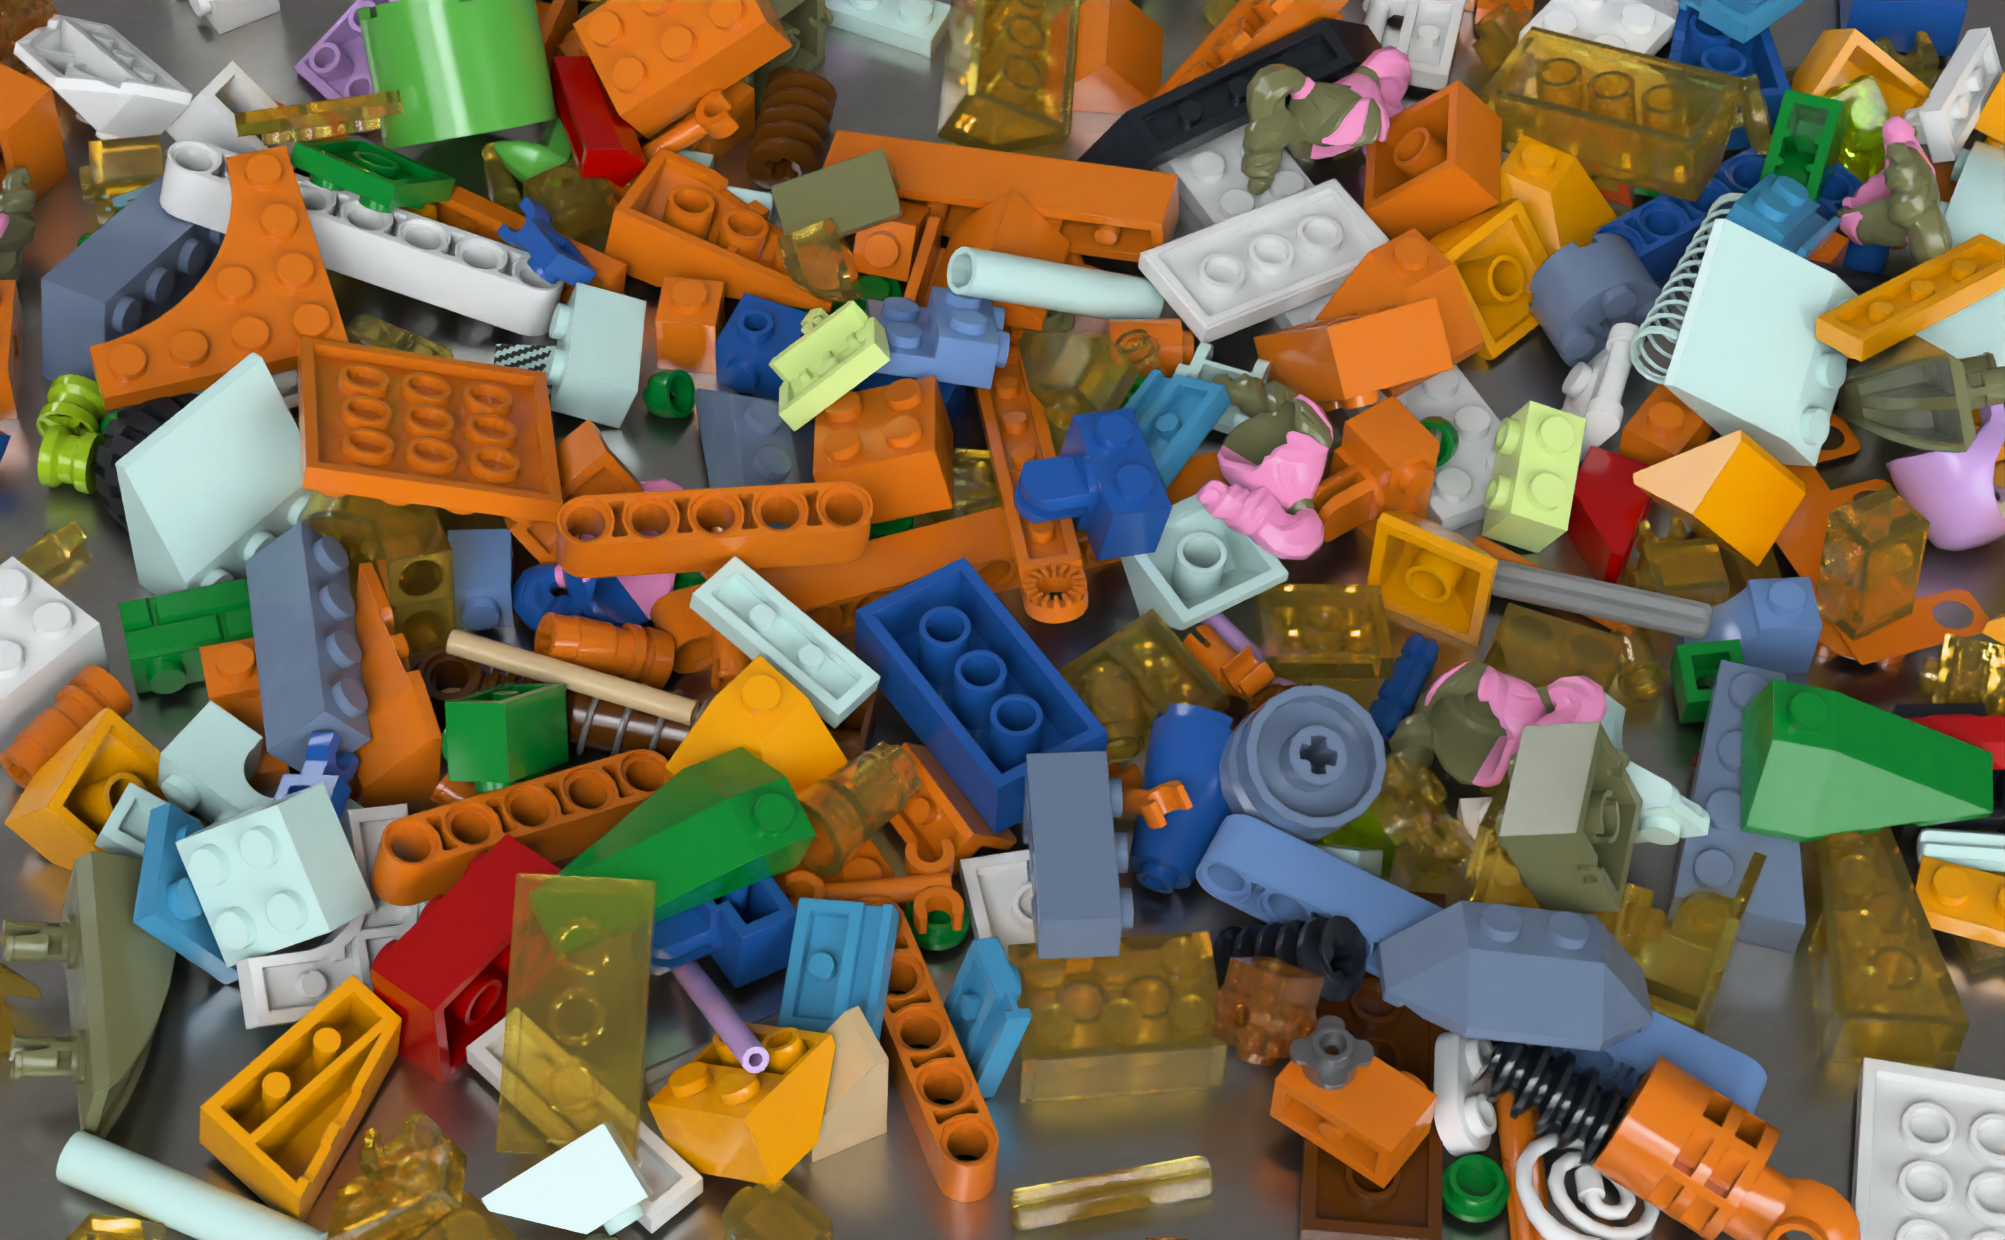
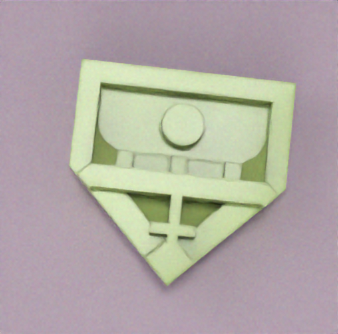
M854 300L848 301L830 316L821 307L811 309L800 323L803 326L801 331L804 335L775 356L768 364L784 381L779 387V416L794 432L890 361L889 345L884 327L875 317L869 318Z

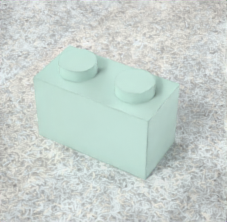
M577 282L567 305L563 303L556 305L550 323L549 337L557 339V347L551 350L545 368L547 384L552 385L551 411L620 428L638 392L646 301Z

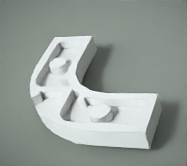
M407 804L343 811L340 824L375 908L335 929L318 947L307 951L254 957L237 961L236 967L246 1030L297 1023L352 974L374 993L370 968L375 957L385 944L394 939L399 940L417 920L419 904L410 906L389 904L377 896L370 883L371 871L383 830L392 821L409 816Z

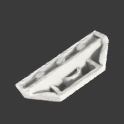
M56 14L48 20L47 26L34 29L15 44L13 53L76 112V119L91 125L96 129L95 135L104 141L124 146L130 145L131 138L154 142L191 103L193 94L110 25Z

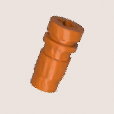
M548 612L542 617L537 627L534 639V652L639 684L647 683L649 687L662 690L669 680L673 669L675 644L673 636L668 631L642 627L632 623H625L621 627H616L612 623L577 615L566 616Z
M93 664L85 666L70 680V684H66L55 694L56 703L42 711L16 735V740L0 754V763L3 769L15 783L26 789L34 774L102 709L110 707L122 719L132 711L133 704L130 696L118 680L105 669Z

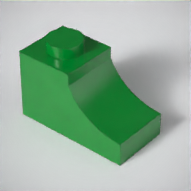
M1785 89L1759 182L1771 172L1778 177H1790L1807 189L1810 199L1819 203L1829 177L1834 176L1849 123L1843 101Z

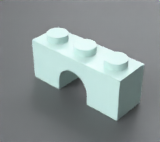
M212 701L160 753L157 786L161 788L164 796L169 802H172L183 811L190 812L193 810L211 824L271 802L274 799L256 792L247 782L259 770L263 737ZM349 798L344 811L363 807Z

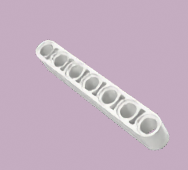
M181 140L172 144L167 154L159 200L162 208L176 218L226 234L232 200L226 171V157L239 154L198 140ZM295 173L326 269L517 334L541 336L549 332L551 319L555 307L559 303L564 281L559 279L554 285L537 275L527 264L528 259L531 257L528 252L397 207L393 213L371 210L359 203L360 195L347 190L332 191L311 183L309 177Z

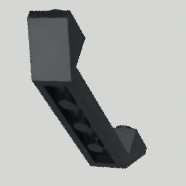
M1323 18L1126 111L1077 161L1153 171V168L1248 124L1250 120L1246 106L1247 85L1259 69L1270 64H1285L1297 68L1314 82L1333 83L1350 75L1354 68L1360 66L1373 51L1383 47L1368 25ZM1290 94L1285 97V105L1289 104Z

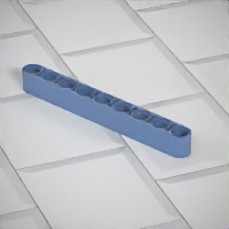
M1246 814L1226 816L1196 869V878L1207 893L1268 924L1270 922L1286 924L1296 919L1308 921L1314 917L1329 919L1335 915L1348 917L1357 925L1364 937L1367 954L1365 971L1379 977L1376 952L1379 942L1444 910L1421 897ZM1651 1009L1653 1021L1650 1029L1641 1033L1635 1032L1624 1041L1602 1051L1552 1047L1550 1061H1553L1566 1051H1571L1576 1055L1574 1073L1579 1074L1586 1068L1593 1066L1600 1073L1599 1085L1606 1087L1610 1083L1617 1082L1622 1085V1096L1628 1099L1659 1055H1662L1705 1082L1731 1101H1735L1752 1114L1756 1110L1767 1082L1766 1072L1756 1060Z

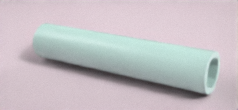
M966 246L955 250L947 267L948 285L951 291L957 295L1106 320L1158 319L1164 304V298L1147 278Z
M83 1130L77 1131L70 1137L59 1157L56 1170L57 1181L198 1240H331V1234L327 1231Z

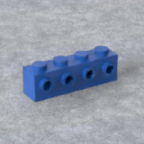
M744 293L716 341L717 383L729 386L739 392L751 393L773 401H779V387L784 381L768 364L775 356L804 335L801 331L803 326L800 323L807 315V312ZM873 373L850 391L856 392L890 385L897 380L909 377ZM938 382L953 430L966 405L967 386Z

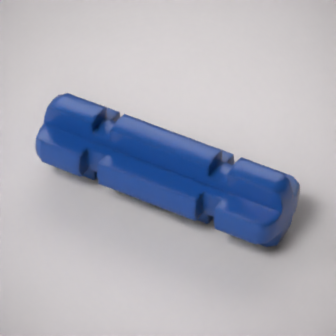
M1420 633L1413 634L1407 638L1400 651L1402 656L1396 658L1377 693L1379 698L1374 700L1368 709L1383 737V741L1390 740L1396 730V724L1408 715L1426 682L1424 677L1430 674L1438 660V643L1434 639H1426Z

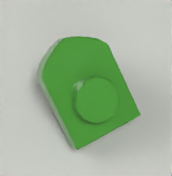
M558 113V118L551 121L539 138L538 144L522 140L496 141L493 145L498 159L515 179L544 195H548L553 190L562 172L569 174L576 163Z

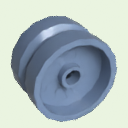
M1323 685L1294 686L1267 700L1257 710L1246 716L1227 738L1219 763L1222 794L1233 814L1252 816L1309 844H1313L1336 832L1345 824L1361 816L1379 795L1387 768L1383 737L1370 713L1348 694Z

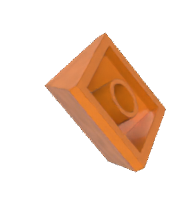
M1086 0L1054 20L1051 31L1046 109L1124 114L1126 111L1149 101L1161 87L1164 29L1130 0Z
M1012 189L956 222L932 286L948 288L947 267L951 256L960 247L967 246L1066 264L1070 253V241ZM992 300V305L1005 308L1004 325L1043 331L1049 310Z

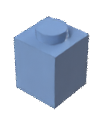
M508 529L448 530L446 590L451 629L472 628L485 630L492 627H514L513 585L515 567L512 533Z

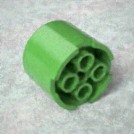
M400 0L357 9L384 147L388 149L525 126L558 118L536 0Z

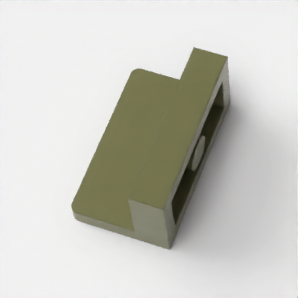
M882 148L770 187L787 245L793 253H798L900 218L903 214L896 191L900 189L897 175Z

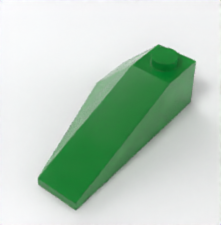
M1773 679L1742 711L1740 831L1797 842L1824 840L1831 834L1858 831V834L1862 835L1879 832L1884 827L1912 823L1918 827L1986 818L1993 813V753L1837 691Z
M740 747L682 769L531 896L529 902L558 960H561L798 867L814 840L816 832L787 777Z

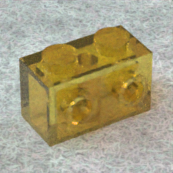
M1886 486L1854 502L1844 503L1835 511L1829 513L1815 598L1821 615L1827 621L1834 623L1853 642L1912 614L1930 522L1891 487Z

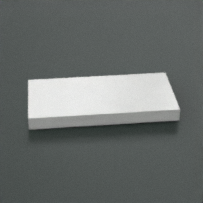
M1333 178L1141 252L1138 268L1199 341L1209 343L1337 292L1366 254L1390 241V239L1342 185Z

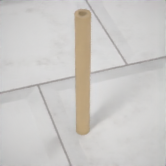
M453 629L447 641V654L544 683L565 684V689L692 726L698 714L699 701L471 633Z

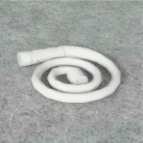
M1549 1133L1530 1142L1516 1162V1190L1528 1220L1544 1240H1636L1651 1232L1660 1214V1210L1643 1200L1644 1212L1639 1221L1627 1227L1604 1225L1594 1221L1577 1209L1569 1198L1563 1183L1565 1173L1572 1168H1578L1574 1173L1578 1200L1585 1203L1589 1211L1597 1217L1607 1220H1622L1628 1216L1636 1204L1633 1193L1590 1167L1592 1161L1585 1167L1581 1165L1579 1161L1582 1151L1567 1152L1556 1160L1551 1166L1547 1184L1554 1204L1566 1220L1586 1235L1579 1234L1560 1224L1544 1208L1533 1187L1532 1167L1537 1158L1552 1148H1556L1559 1133ZM1577 1139L1566 1148L1582 1150L1584 1142ZM1602 1176L1610 1180L1618 1190L1620 1202L1617 1205H1609L1602 1201L1605 1197Z

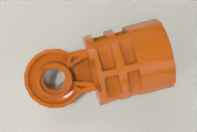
M1659 1055L1625 1103L1627 1107L1620 1122L1605 1145L1592 1160L1590 1166L1642 1200L1661 1210L1667 1216L1694 1231L1705 1240H1714L1721 1231L1735 1240H1789L1785 1232L1791 1230L1805 1232L1814 1240H1861L1860 1222L1851 1204L1833 1187L1813 1179L1788 1178L1766 1164L1780 1136L1779 1129L1750 1113L1735 1101H1731L1662 1055Z

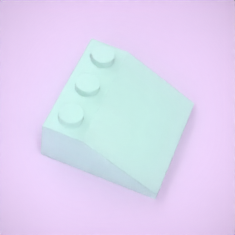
M1715 218L1663 385L1722 436L1741 429L1781 464L1816 467L1822 444L1829 435L1831 413L1838 390L1846 378V364L1848 357L1841 354L1840 351L1815 339L1816 317L1850 301L1858 295L1836 274L1727 219Z
M255 352L249 354L115 463L139 585L155 596L244 579L247 577L245 561L301 521L309 527L314 526L325 511L323 494L316 490L302 488L300 431L263 358Z

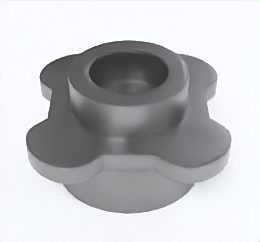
M1332 1015L1321 1017L1317 1021L1316 1030L1306 1038L1295 1039L1291 1043L1289 1052L1291 1060L1297 1065H1302L1305 1077L1312 1084L1327 1090H1339L1348 1085L1354 1079L1357 1068L1369 1066L1374 1056L1373 1047L1368 1041L1357 1040L1345 1029L1344 1021ZM1327 1049H1335L1338 1055H1330L1325 1053Z

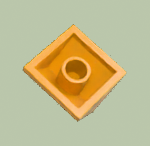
M1741 429L1633 473L1634 485L1697 535L1757 567L1806 495L1805 483Z

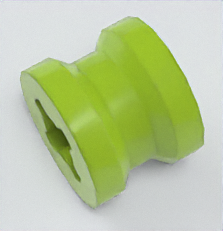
M73 374L61 375L54 379L47 394L49 404L42 407L36 421L39 434L44 437L46 431L52 425L67 427L71 434L82 436L90 431L99 433L98 422L104 419L107 411L104 409L97 383L84 376Z
M50 426L43 437L39 450V482L42 486L53 488L59 487L63 483L72 484L78 492L94 493L98 489L94 469L100 466L95 461L98 444H104L105 436L102 433L91 431L78 436L71 434L67 427Z

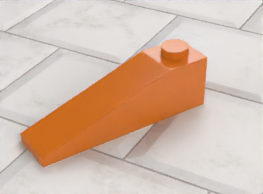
M1240 0L1149 101L1323 18L1342 20L1343 14L1340 10L1349 0Z
M662 147L658 149L614 209L604 254L627 264L626 275L639 279L655 287H662L664 276L724 282V297L741 299L744 293L789 307L809 310L821 307L825 312L830 313L851 281L854 272L819 245L793 253L787 245L783 230L768 220L770 212L768 208L757 200L746 204L727 190L729 180L714 169Z
M372 562L361 563L358 569L355 624L358 645L362 653L361 668L364 690L369 703L367 711L371 740L353 752L360 762L352 779L346 783L352 789L349 798L363 808L407 804L408 813L435 808L437 805H434L429 800L439 784L442 735L420 671L410 670L408 661L409 648L403 633L395 634L392 608Z

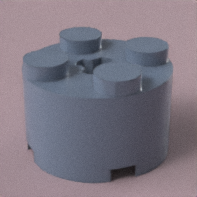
M1611 233L1596 234L1593 237L1597 243L1579 248L1574 241L1562 247L1540 266L1531 280L1529 290L1533 294L1532 303L1528 302L1529 310L1560 357L1571 367H1574L1581 361L1587 364L1606 347L1610 330L1614 325L1625 322L1640 328L1641 324L1646 320L1648 312L1654 307L1655 300L1662 293L1661 288L1629 242L1619 235ZM1662 308L1658 310V313H1664ZM1667 318L1659 319L1661 325L1665 327L1670 322ZM1654 322L1650 324V326H1656Z

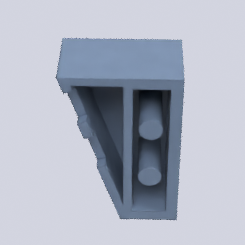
M1107 751L1026 754L1022 835L1023 844L1029 845L1030 860H1027L1028 881L1032 882L1033 898H1031V910L1037 959L1119 956L1121 929H1133L1134 908L1132 889L1120 888L1118 873L1128 872L1126 832H1114L1113 818H1122L1123 814L1122 782L1120 777L1109 778Z

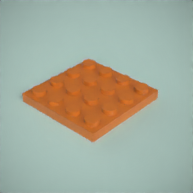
M301 336L297 357L302 488L316 490L330 497L354 495L380 499L385 503L395 506L419 504L444 508L449 512L459 515H469L476 512L505 516L515 522L525 524L537 521L557 524V515L562 507L563 499L546 372Z

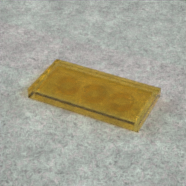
M516 873L496 1153L551 1156L610 1120L634 1160L638 1161L657 891L656 881Z

